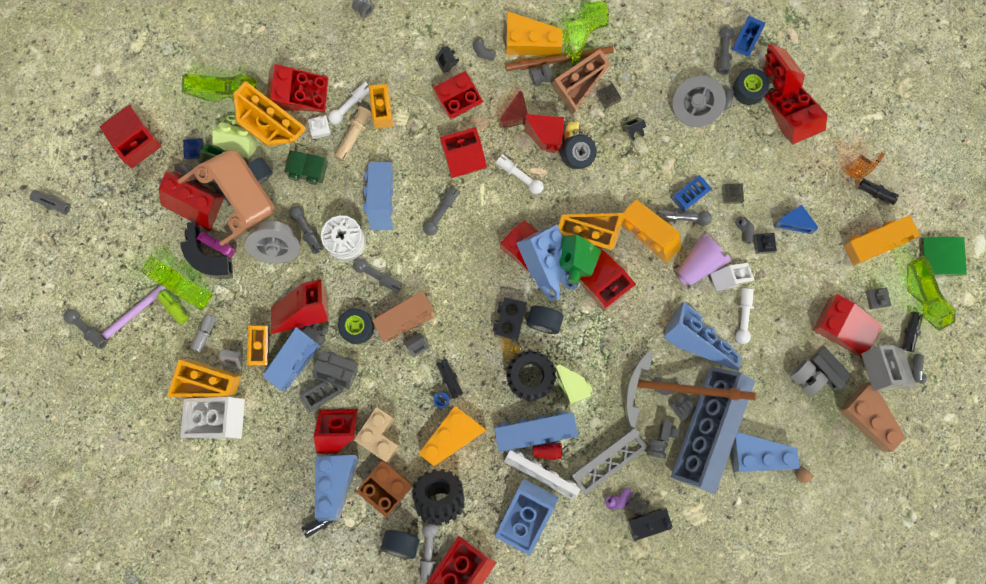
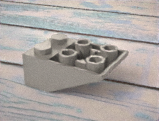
M885 345L861 353L874 392L917 387L903 349L894 345Z

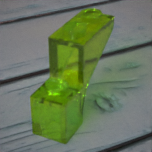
M606 0L585 3L584 10L581 12V20L566 22V28L563 30V40L567 41L566 53L567 57H571L572 64L579 62L589 35L596 29L608 27L609 12Z
M187 73L182 75V93L215 103L227 97L234 99V92L245 81L256 88V79L244 74L232 77H215Z
M152 255L140 270L149 278L202 311L213 296V294Z
M922 256L908 263L907 292L923 304V318L938 331L955 323L956 309L943 297L929 260Z

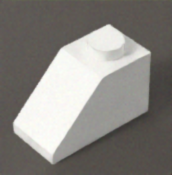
M748 263L729 265L710 274L712 284L717 292L754 281Z

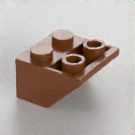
M382 460L356 492L387 518L414 486L389 463Z

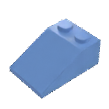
M523 479L495 537L530 556L559 497Z

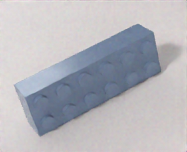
M710 367L703 387L729 390L731 388H738L741 391L752 392L755 380L741 372ZM700 395L671 478L716 494L749 400L740 399L735 401L727 397Z

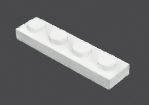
M509 451L504 460L505 463L571 500L578 496L581 489L574 482L563 480L559 477L558 473L552 470L547 471L542 468L540 463L533 460L529 461L518 451Z

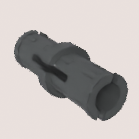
M33 190L30 194L31 201L44 205L46 209H53L65 215L71 209L69 203L58 200L54 195H47L38 190Z

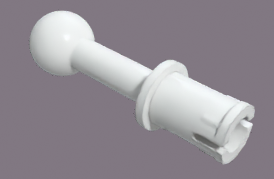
M365 81L354 92H350L353 96L338 110H332L329 113L328 119L332 124H340L343 120V115L357 101L362 103L361 100L369 93V87L364 90L368 85Z
M503 154L496 161L495 164L508 172L509 176L512 173L526 183L531 193L539 194L542 192L543 183L538 179H531L516 167L518 163H513Z
M742 288L741 304L738 305V307H742L740 330L735 334L736 341L740 344H747L751 339L748 323L750 308L754 309L752 307L754 289Z

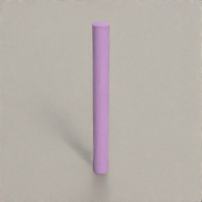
M161 284L102 333L103 337L108 339L152 303L160 292L166 291L167 287Z

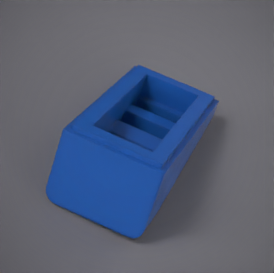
M699 175L673 195L671 199L684 213L711 191L712 188ZM698 181L705 188L704 191L696 184ZM692 186L700 193L699 195L691 188ZM687 190L694 196V199L687 194ZM682 194L689 201L688 203L681 197Z

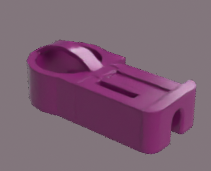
M203 231L196 238L221 254L228 256L230 259H232L236 252L231 243L228 244L232 248L228 245L221 246V241Z

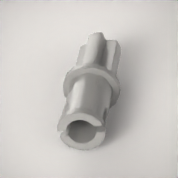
M205 315L199 330H196L197 334L190 346L191 349L202 353L208 337H211L209 334L216 321L215 316Z

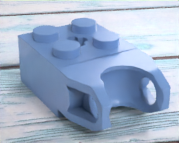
M558 225L544 228L517 242L531 278H535L538 287L550 301L560 298L559 281L568 290L578 287V284L571 285L567 282L569 272L560 267L563 237ZM549 287L554 291L555 296L551 294Z

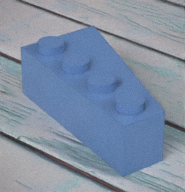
M567 411L556 412V416L548 417L547 414L536 416V420L529 421L528 418L517 420V424L509 425V422L497 424L498 428H494L498 451L502 452L578 437L574 412L568 414Z

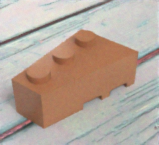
M601 49L557 77L552 83V87L571 115L574 114L611 65Z
M422 290L406 301L396 304L389 311L377 314L376 318L372 321L382 341L386 343L436 316Z
M870 382L863 383L839 410L882 452H893L906 438L880 392H874Z

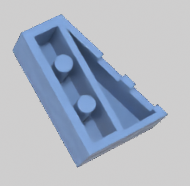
M369 162L368 170H365V181L368 182L367 185H364V196L367 199L363 201V212L367 213L370 230H393L391 213H393L392 163Z
M296 327L273 362L265 368L263 377L279 390L286 392L322 346Z
M737 432L731 449L733 472L799 469L797 448Z
M356 455L316 457L315 518L318 521L340 520L350 483H352L353 474L359 461Z

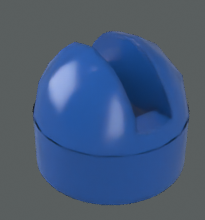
M445 392L437 393L433 399L435 406L438 408L448 406L450 403L449 395ZM440 395L446 400V404L439 397Z

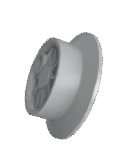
M695 76L684 81L677 88L673 97V110L676 117L682 123L691 127H703L713 123L720 117L726 104V95L721 84L707 76Z
M263 222L245 240V247L248 253L254 258L267 263H285L296 258L300 252L299 241L294 237L292 229L281 222Z

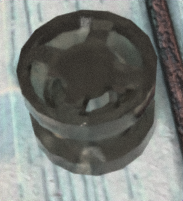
M637 491L629 499L625 507L632 509L634 515L639 517L647 509L650 501L643 499L641 493Z

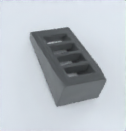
M323 381L299 395V399L309 414L343 393L342 388L331 384L336 391L332 393L327 385L328 383ZM322 387H323V388L325 389V391L327 392V394H328L327 397H325V395H324L323 392L321 391V388H322ZM314 392L318 393L319 397L321 398V401L317 400L316 396L314 395ZM308 396H310V398L314 402V405L311 406L310 402L307 399Z

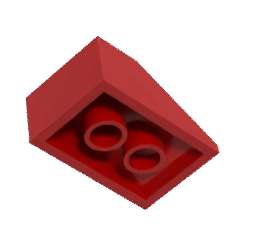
M836 294L828 299L812 331L863 358L861 353L871 349L882 325L855 303Z

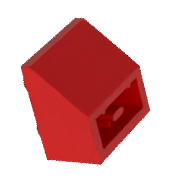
M769 44L765 55L763 72L773 82L774 88L782 96L802 88L805 74L785 49Z
M466 71L433 87L434 96L438 104L450 120L483 103L481 96Z
M476 127L440 137L451 179L487 169Z

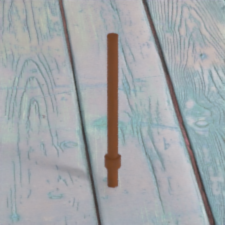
M613 46L531 60L520 59L519 62L505 64L506 71L528 70L529 67L547 63L552 64L587 58L599 49H601L603 54L614 53Z
M638 380L637 384L638 388L727 397L735 401L740 399L756 401L757 399L756 392L741 391L738 388H731L729 390Z

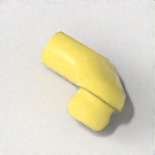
M569 121L564 131V141L573 136V131L579 130L578 121Z

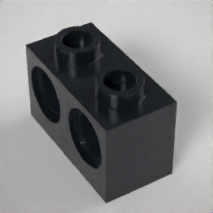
M504 297L503 302H499L497 313H500L499 321L495 320L493 331L496 332L495 337L518 342L527 302ZM514 306L517 312L510 315L506 312V308ZM509 324L513 330L510 333H504L501 329L502 326Z

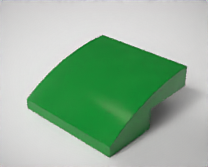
M923 237L925 276L967 275L964 237Z

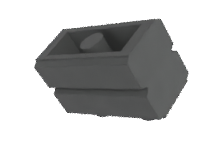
M321 351L313 367V378L350 390L358 373V363L354 359L339 357L331 351Z

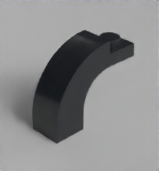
M188 222L187 229H185V238L188 241L180 242L186 261L194 269L208 277L215 279L233 278L232 259L228 256H206L202 250L201 241L196 239L201 232L200 226L195 222Z

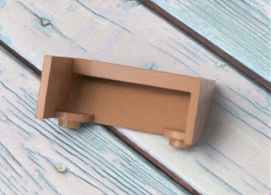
M235 150L225 151L199 164L177 180L179 184L196 179L201 183H209L212 180L216 181L236 211L228 219V225L233 234L221 241V246L239 239L274 213L273 203L240 153Z

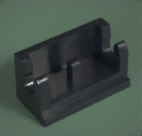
M660 508L626 520L634 542L673 528L667 508Z

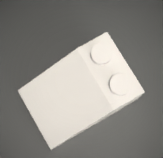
M234 397L184 399L180 438L242 439L245 399Z

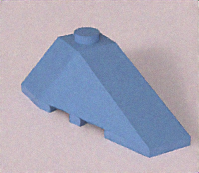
M683 301L666 325L664 337L668 342L680 349L738 371L740 369L741 356L725 340H720L715 334L716 330L712 326L708 328L701 321L703 317Z

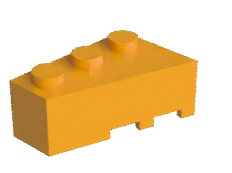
M507 11L506 55L554 56L561 54L562 29Z
M637 199L623 212L626 214L622 226L627 231H631L665 264L681 249L680 232Z
M626 213L563 214L558 227L564 236L577 234L593 245L614 250Z
M908 215L895 222L890 220L882 224L883 227L879 229L874 227L865 231L866 235L860 237L857 234L849 238V242L843 246L853 266L921 236L911 216Z
M188 358L178 359L167 397L235 395L241 375Z
M454 406L419 452V455L433 466H436L487 430Z

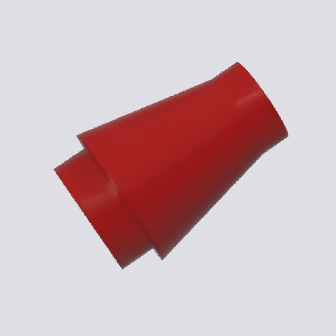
M554 441L534 445V457L555 461L562 459V443Z

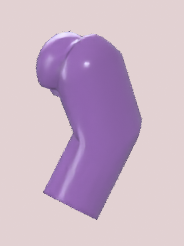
M624 488L620 496L606 497V507L609 509L624 508L633 492Z

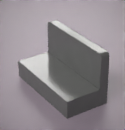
M826 347L822 348L809 360L816 366V371H821L828 378L827 384L833 391L844 388L846 386L845 382L851 377V374Z

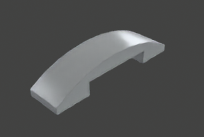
M648 351L637 362L627 383L624 408L629 428L636 427L640 408L632 407L640 372L649 371L653 351Z

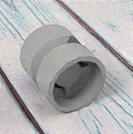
M808 359L797 366L789 376L796 384H802V389L809 396L816 394L828 381V378L821 371H816V366Z

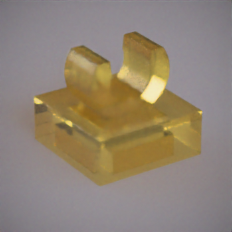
M504 339V360H511L512 354L521 353V345H512V339Z

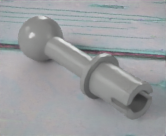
M428 522L422 527V533L426 538L424 559H420L421 582L429 580L433 574V564L436 563V560L432 559L433 538L438 533V527L435 523L431 525Z

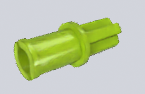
M164 290L158 294L157 299L166 308V313H170L178 325H183L189 320V317L179 307V302H175L167 291Z

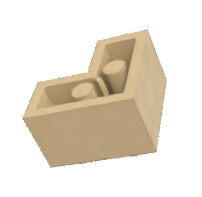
M376 407L354 441L386 463H389L400 447L385 436L395 418Z

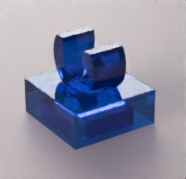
M202 138L184 139V158L186 160L200 159V150L204 147V140Z

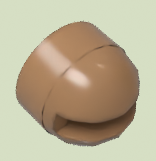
M802 466L796 472V478L802 483H808L814 477L812 473Z

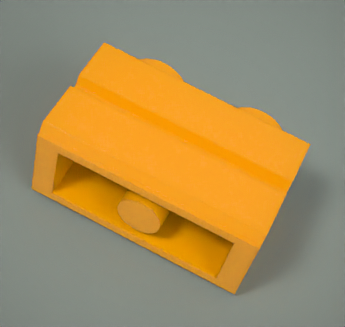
M388 85L369 86L372 120L375 129L393 127Z
M248 326L247 366H268V326Z

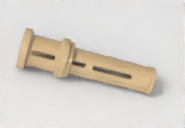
M358 106V112L354 119H351V126L334 155L341 161H345L358 135L365 130L369 117H372V112L362 106Z

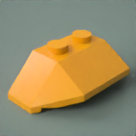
M247 81L234 92L236 123L266 146L293 143L307 129Z

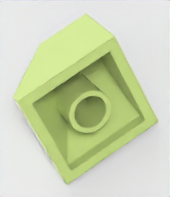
M561 365L555 367V375L568 406L591 397L590 392H593L589 381H585L584 377Z

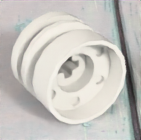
M339 215L328 220L322 228V243L333 258L349 262L355 260L363 253L366 239L363 231L354 219ZM341 234H344L343 240L340 239Z

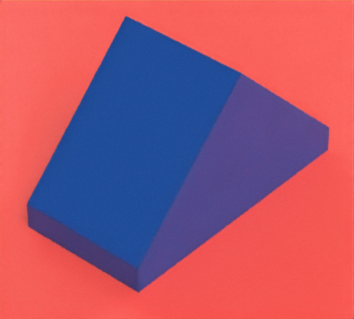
M749 15L741 28L732 50L749 57L766 22Z
M800 205L774 224L775 228L806 234H813L818 230L817 224L803 205Z

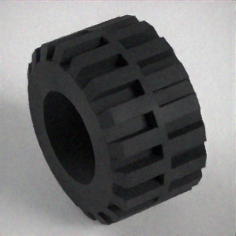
M523 351L516 355L508 366V386L513 394H516L520 399L522 398L527 401L538 400L545 397L553 388L556 381V369L553 366L552 360L550 361L547 355H543L539 351ZM526 365H536L541 369L543 378L539 385L527 387L521 382L519 374Z
M433 469L431 473L425 472L424 476H420L418 482L414 483V489H412L413 501L417 515L421 516V520L424 522L428 520V524L431 525L433 523L441 525L443 522L448 524L450 523L449 520L452 519L454 521L457 519V515H461L462 508L465 506L462 482L456 474L453 475L451 471L445 472V469H440V471ZM436 494H447V496L441 500L430 499L432 496Z

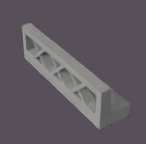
M636 428L631 429L570 475L584 495L648 448L639 437L640 434ZM636 439L641 447L635 452L627 451L628 443ZM617 451L624 452L621 463L612 462V456ZM601 463L609 464L608 472L605 475L596 474L597 467ZM586 475L593 476L592 484L585 489L579 480ZM596 476L601 477L597 481H595Z

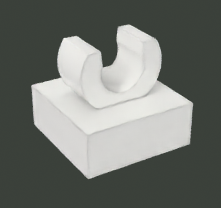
M326 115L308 119L313 139L331 135Z

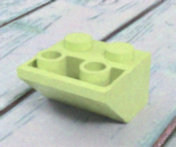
M234 115L226 116L212 131L213 145L223 150H235L243 158L248 159L256 151L259 140L237 124L236 116Z

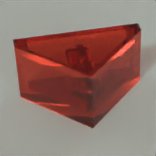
M518 92L500 118L499 127L502 129L525 124L526 114L528 113L523 92Z

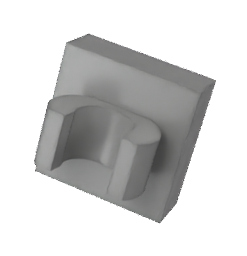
M228 346L226 350H221L219 357L223 368L242 369L241 348H238L237 352L232 351L231 346Z

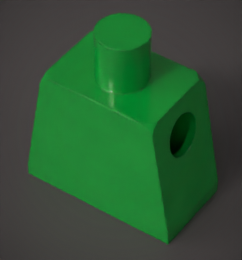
M577 234L564 236L562 239L560 267L569 272L567 282L577 285L579 284L580 277H587L593 274L601 249Z

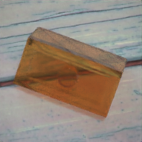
M881 152L871 161L861 154L847 165L843 172L857 182H860L873 172L885 154Z

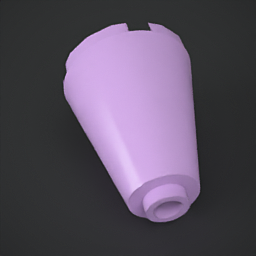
M704 233L677 271L679 274L677 278L684 285L688 283L691 286L728 264L731 258L728 255L725 256L723 249L710 236Z

